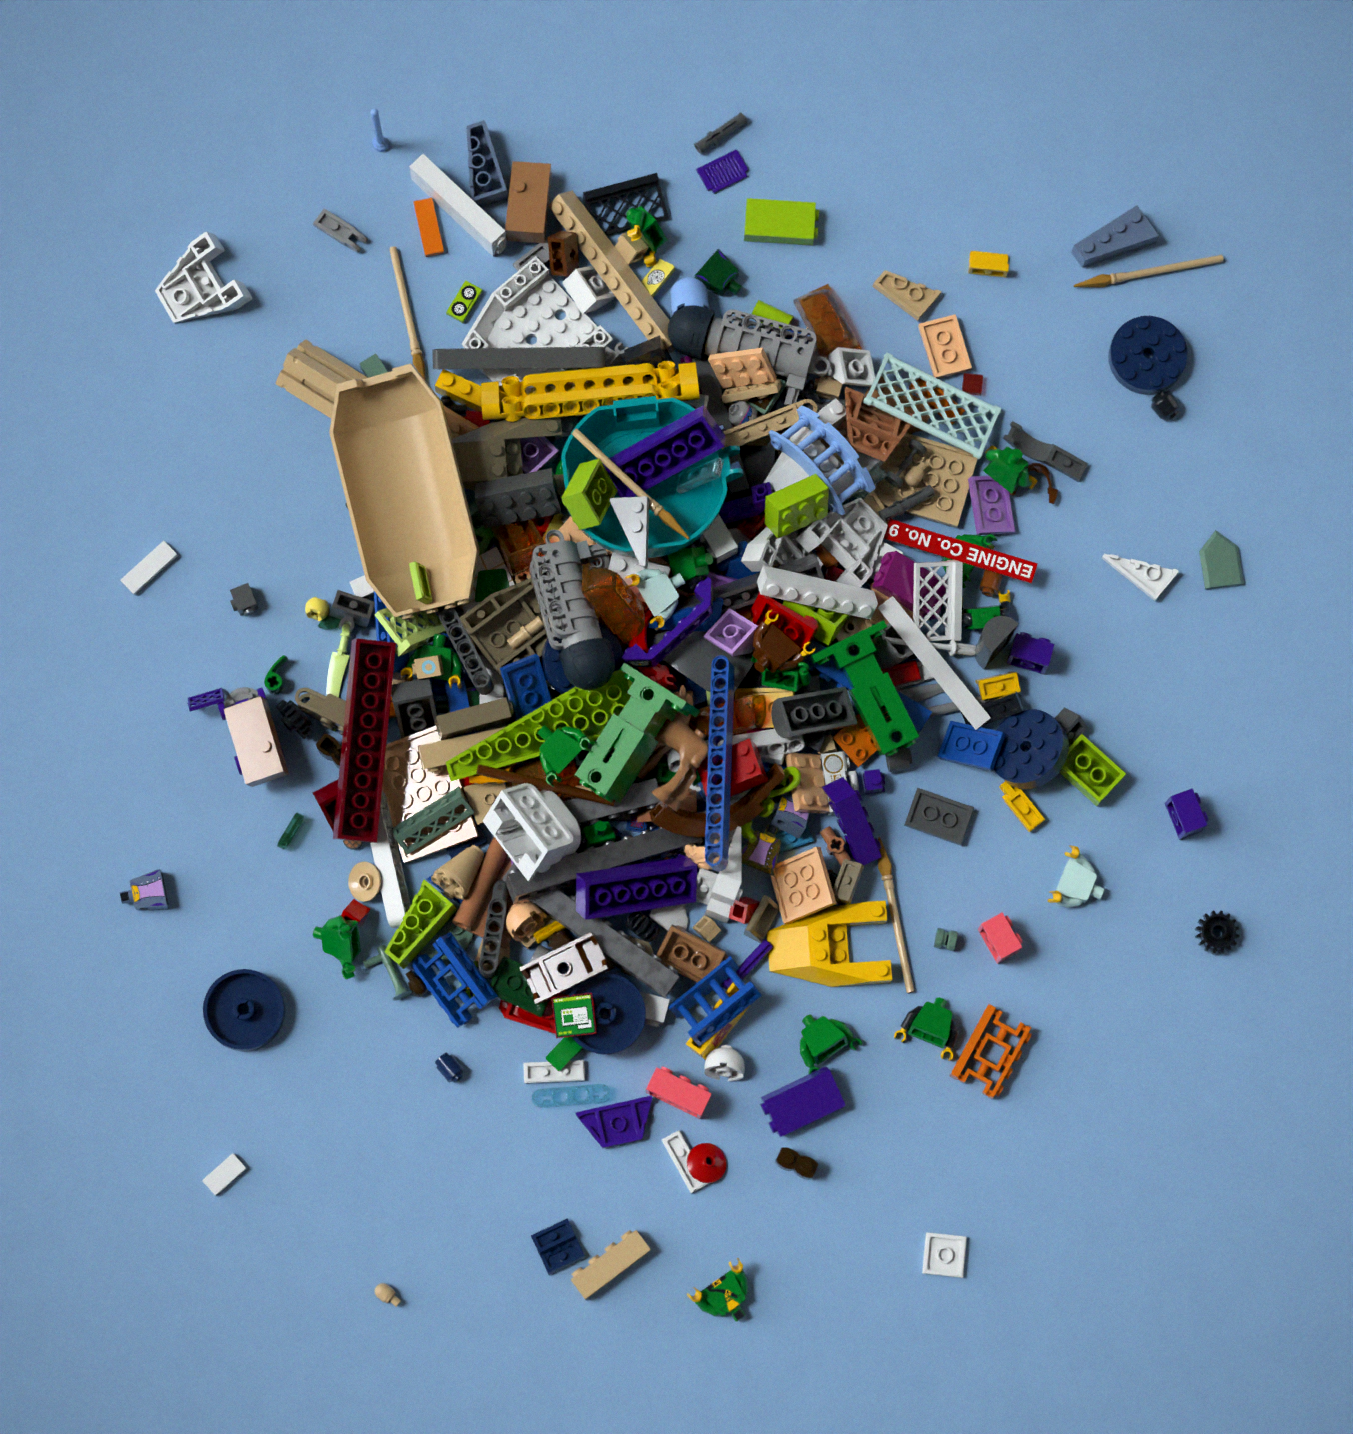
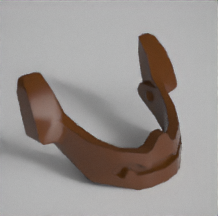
M1031 463L1028 465L1027 471L1042 472L1046 476L1049 484L1047 488L1049 503L1054 504L1058 490L1053 488L1052 475L1045 465ZM1017 489L1012 494L1009 492V494L1015 495Z

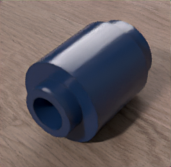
M447 1052L435 1061L436 1068L449 1083L452 1081L456 1083L464 1076V1068Z

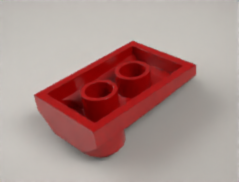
M760 592L751 608L753 623L758 627L762 621L766 620L765 615L769 610H772L769 613V618L772 620L778 614V619L771 622L770 626L774 624L801 648L799 652L803 651L805 643L812 642L819 627L816 619L813 617H802L769 596L760 595Z
M560 993V994L557 995V997L568 996V995H565V994ZM552 999L549 1001L542 1018L508 1002L500 1001L498 1009L502 1012L505 1019L556 1035Z

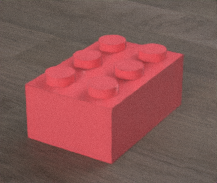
M662 1066L661 1069L656 1067L646 1088V1093L701 1119L711 1098L709 1088L698 1084V1086L690 1084V1079L682 1075L678 1078L672 1075L673 1071Z

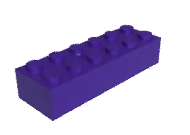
M703 405L609 459L645 491L725 446V434ZM604 465L617 489L619 497H635L636 494Z
M688 857L576 873V911L585 920L694 903L697 899V864Z

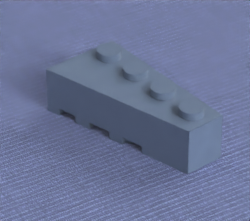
M485 120L468 125L467 146L470 198L479 207L509 198L507 186Z

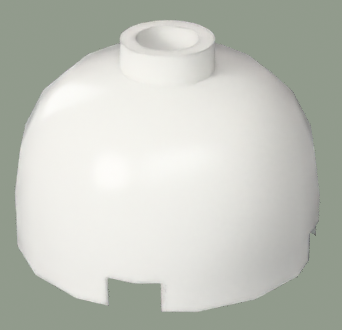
M722 1045L721 1048H716L708 1054L704 1064V1073L709 1078L720 1080L719 1076L729 1077L728 1081H738L743 1078L745 1070L744 1060L741 1054L734 1050L733 1047Z

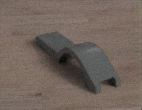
M1014 421L1011 422V429L1008 435H1004L1003 439L1013 448L1021 450L1023 455L1043 462L1077 482L1081 479L1088 463L1054 444H1047L1031 437L1022 429L1021 425Z

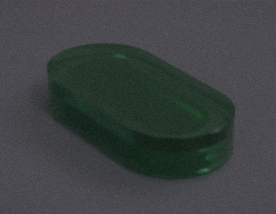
M297 812L282 834L277 847L284 850L289 846L304 820V815Z

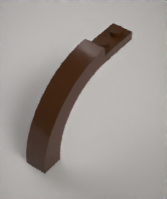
M775 763L766 773L767 782L754 786L744 797L730 805L729 832L735 830L737 826L741 827L764 810L761 801L768 798L771 790L775 786L780 785L785 776L779 764ZM660 801L649 813L652 822L667 831L684 836L705 837L706 812H691L678 809L676 812ZM721 817L717 818L714 824H718L721 821Z

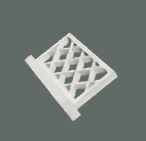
M947 560L914 563L913 622L919 629L923 625L929 629V632L925 635L929 641H961L963 562ZM941 566H946V574L941 578L936 572ZM920 567H926L930 571L924 579L920 576ZM934 575L939 582L932 589L927 582ZM943 584L946 588V593L941 598L936 591ZM925 585L930 592L923 599L920 596V589ZM932 595L939 600L933 608L926 603ZM941 604L946 607V613L942 617L935 612ZM923 605L930 610L924 618L919 615V610ZM933 614L938 619V622L931 628L926 621ZM943 624L945 626V635L939 636L935 630Z

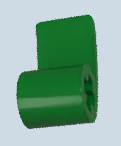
M285 655L273 664L265 677V687L271 694H279L283 690V681L276 671L288 661ZM274 680H276L278 685H274V687H271L270 682L272 681L274 683Z
M564 1037L546 1056V1060L560 1072L584 1048L575 1042L572 1037Z

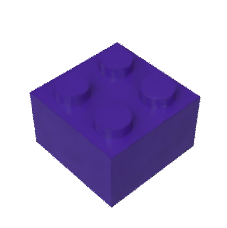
M1025 632L1016 633L1006 664L1044 675L1049 666L1055 644L1050 643L1051 641L1046 638H1032V635Z
M1193 788L1170 796L1164 803L1179 840L1200 833L1207 826V814L1201 810L1199 805L1201 803L1200 797L1197 792L1194 793Z

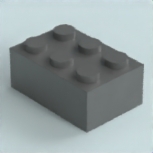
M429 677L392 685L391 695L401 739L436 726L437 712Z

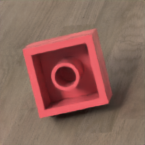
M1003 912L981 923L977 929L997 964L1018 953L1023 943L1019 934L1013 932L1011 928L1013 924L1008 915L1004 916Z

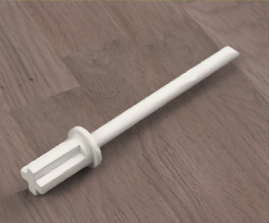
M885 637L892 644L907 645L903 639ZM953 640L950 641L949 645L930 642L935 649L948 650L950 656L954 654L972 656L976 653L975 645L956 643Z

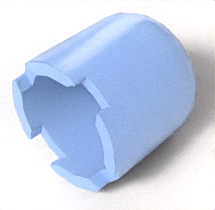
M686 277L675 282L671 288L672 316L679 309L686 306H699L709 309L707 289L702 281Z

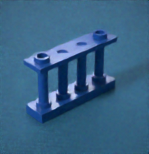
M731 956L722 961L719 966L668 1006L677 1018L683 1016L692 1027L687 1033L699 1047L762 996L751 981L745 985L736 971L740 967ZM729 977L739 989L731 997L720 986ZM713 990L724 1002L715 1010L704 998ZM697 1003L708 1015L699 1023L689 1011Z

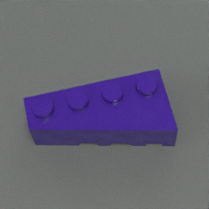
M844 777L823 786L824 793L831 800L829 805L836 817L839 818L837 823L843 834H847L844 838L854 860L857 863L866 865L882 857L879 851L881 845L878 839L873 836V833H875L874 827L871 822L867 821V817H869L868 812L864 806H861L860 802L863 800L859 791H854Z

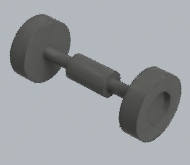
M911 439L908 443V447L912 452L902 461L898 472L894 474L888 471L884 476L891 485L897 488L903 485L904 482L899 475L902 471H906L913 461V456L915 454L924 456L927 452V449L914 439Z

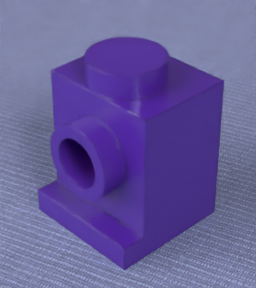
M880 769L863 772L865 795L885 792V777L880 772Z

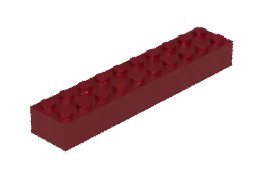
M358 638L352 640L333 839L377 843L396 643Z

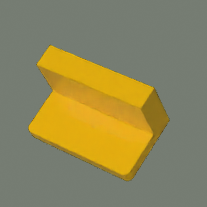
M980 251L970 252L968 274L1007 277L1009 268L1007 254Z
M1008 672L975 680L979 687L981 700L1008 695L1016 691L1021 692L1017 672Z

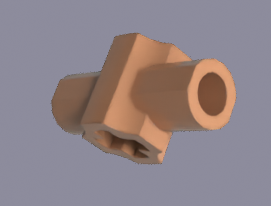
M830 826L823 829L820 835L828 845L826 848L828 854L834 855L840 866L844 859L851 861L844 848L845 842L842 837L838 838ZM833 842L835 844H840L838 848L839 850H837L836 848H831Z

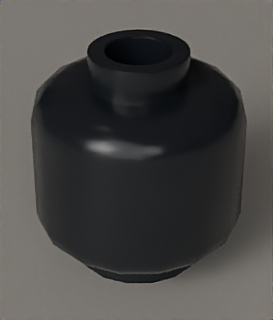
M1162 390L1151 399V408L1160 419L1169 418L1171 420L1179 413L1177 409L1180 406V402L1170 391L1164 392Z

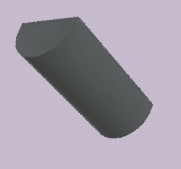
M997 616L990 619L984 626L975 648V659L983 669L1010 642L1018 626L1014 619L1007 616Z
M846 687L777 698L772 705L773 726L777 734L782 738L845 728L858 724Z

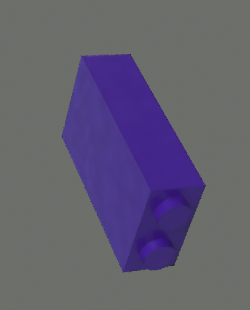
M826 1066L762 1096L763 1103L760 1104L763 1113L769 1115L771 1119L768 1124L773 1134L777 1133L780 1137L846 1106L831 1071Z

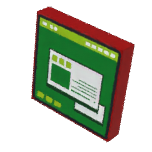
M593 993L552 998L556 1038L597 1034Z

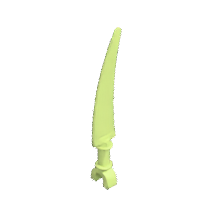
M348 624L342 626V633L340 634L342 637L339 649H337L338 653L332 652L328 670L327 694L330 693L338 698L342 679L350 658L349 655H345L349 638H351V633H349L350 626Z

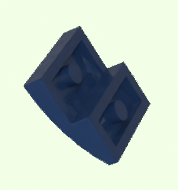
M568 1218L531 1235L548 1275H552L586 1258Z

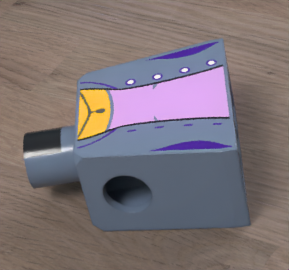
M792 793L781 794L777 801L773 800L774 809L772 811L771 823L796 838H800L806 828L809 813L795 812Z
M160 869L130 880L131 890L120 892L122 904L133 902L136 910L169 909L163 872Z

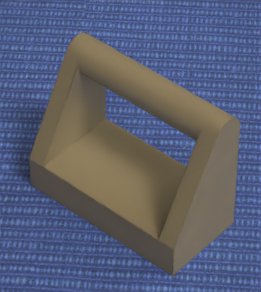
M847 859L843 860L833 887L835 900L838 904L846 905L851 903L864 868L863 864Z
M763 895L744 931L745 936L760 944L780 910L779 906L770 897Z

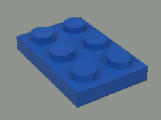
M537 654L500 668L508 699L513 707L515 721L551 701Z
M950 721L937 757L941 760L993 771L1005 734L982 727L975 730L972 725Z

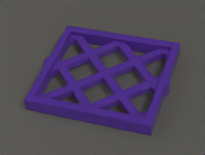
M219 688L188 697L189 711L224 702L225 695L223 689Z

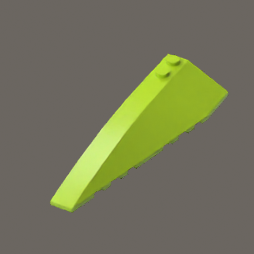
M617 670L613 672L611 679L598 689L583 690L575 686L446 761L450 780L455 781L475 775L478 764L500 768L539 756V747L545 740L537 732L544 725L553 733L560 726L579 728L588 739H598L613 713L619 716L630 699L631 695L627 691L631 687L632 682L624 677L625 672Z

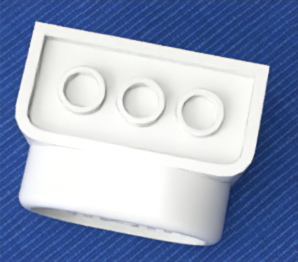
M523 783L502 790L483 819L484 824L527 881H531L537 871L540 873L546 872L552 864L558 863L562 857L574 853L581 841L579 824L559 796L552 791H538L535 786L529 783Z

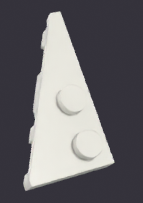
M1104 554L1102 556L1105 562L1154 601L1179 572L1177 569L1171 570L1139 560L1124 559L1113 554Z

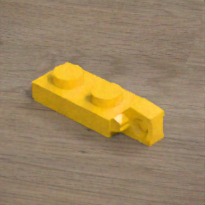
M1006 782L999 786L1005 794L1002 796L1004 802L1028 832L1045 820L1021 789L1012 788Z

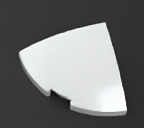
M686 904L656 908L648 915L650 919L663 927L667 932L672 924L682 926L685 930L687 929Z

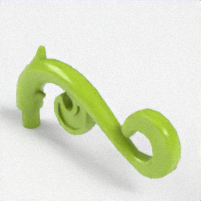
M790 766L783 770L785 776L781 785L786 786V780L789 776H793L792 782L789 786L771 790L768 798L761 801L764 803V810L758 814L759 816L767 817L772 813L774 802L771 798L787 793L800 784L801 772L798 768ZM752 820L741 826L742 836L747 838L750 843L756 841V837L753 834L754 831L751 828Z

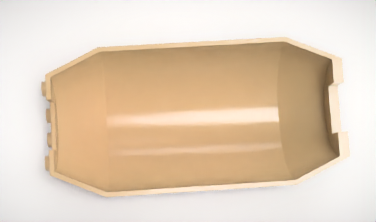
M413 364L396 367L391 372L366 379H353L337 384L329 434L366 581L393 616H401L402 620L414 617V613L426 611L427 614L438 612L439 607L444 606L445 609L457 607L456 603L457 605L469 603L468 599L471 598L479 547L442 401ZM415 561L426 567L432 596L431 603L424 604L416 600L409 563Z

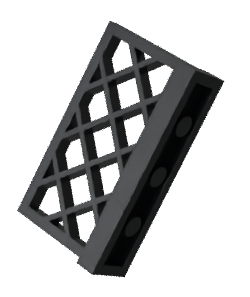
M657 173L586 191L582 195L587 211L592 217L597 218L596 223L600 219L609 225L607 230L604 231L606 236L632 229L628 225V221L623 227L613 224L617 215L625 219L627 218L626 215L619 212L624 203L637 209L644 198L653 203L648 211L649 214L654 205L662 208L664 216H653L657 222L669 219ZM656 187L658 195L655 200L645 196L648 189ZM631 193L641 196L636 206L626 200ZM617 198L622 201L618 210L608 206L611 199ZM599 203L604 207L601 213L597 215L591 211L590 204ZM606 208L616 213L611 222L601 217Z

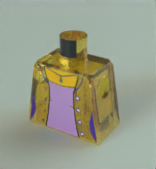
M767 825L764 833L755 830L753 834L756 837V841L754 843L749 841L746 843L741 851V863L774 876L781 849V840L775 838L778 828L773 825Z

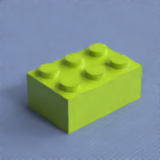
M600 458L579 464L562 496L563 504L569 510L572 520L576 523L579 530L600 525L611 504L610 498H614L617 492Z
M813 474L765 496V525L777 538H780L828 516V486L817 474Z
M1083 734L1069 747L1066 762L1059 772L1095 806H1098L1126 775L1123 770Z

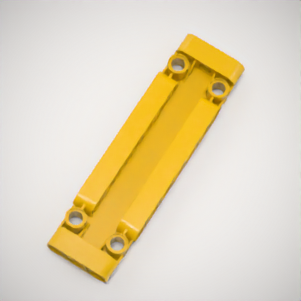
M663 361L658 364V368H655L650 363H643L638 365L529 374L520 382L516 376H507L502 379V385L500 386L499 381L481 383L483 420L504 418L509 422L518 421L522 416L528 419L583 415L588 414L596 407L613 405V401L656 396V399L675 398L680 401L700 399L696 362L678 364V368L675 367V363L672 361Z

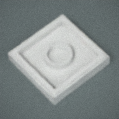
M926 1232L922 1274L963 1278L967 1237Z

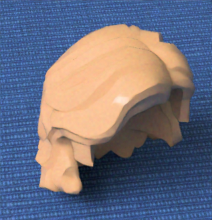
M691 844L685 846L684 852L686 856L691 858L698 868L712 870L705 861V847L692 846ZM720 856L714 859L713 864L719 861Z

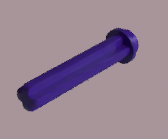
M764 940L739 966L740 969L736 973L742 980L773 948L768 941ZM730 977L722 983V987L725 990L733 983Z

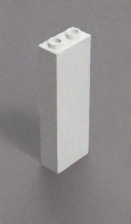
M422 154L409 166L412 181L488 253L494 256L496 253L500 254L506 248L505 230L430 159Z

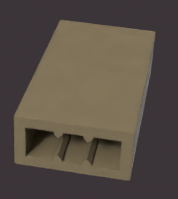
M505 697L436 716L435 725L441 741L508 723L514 711L511 702H507Z

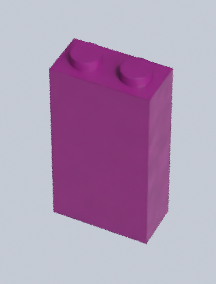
M898 551L887 552L881 559V567L874 576L872 588L889 598L893 596L900 605L913 612L914 563L916 562ZM920 567V576L924 579L930 571ZM933 575L927 584L933 589L939 580ZM943 584L936 591L941 598L946 593V588ZM925 585L920 589V596L923 599L930 592ZM932 595L926 603L933 608L939 600ZM941 604V606L935 611L938 615L941 611L943 604ZM923 605L919 610V615L924 618L930 610ZM932 614V616L928 620H934L937 618Z

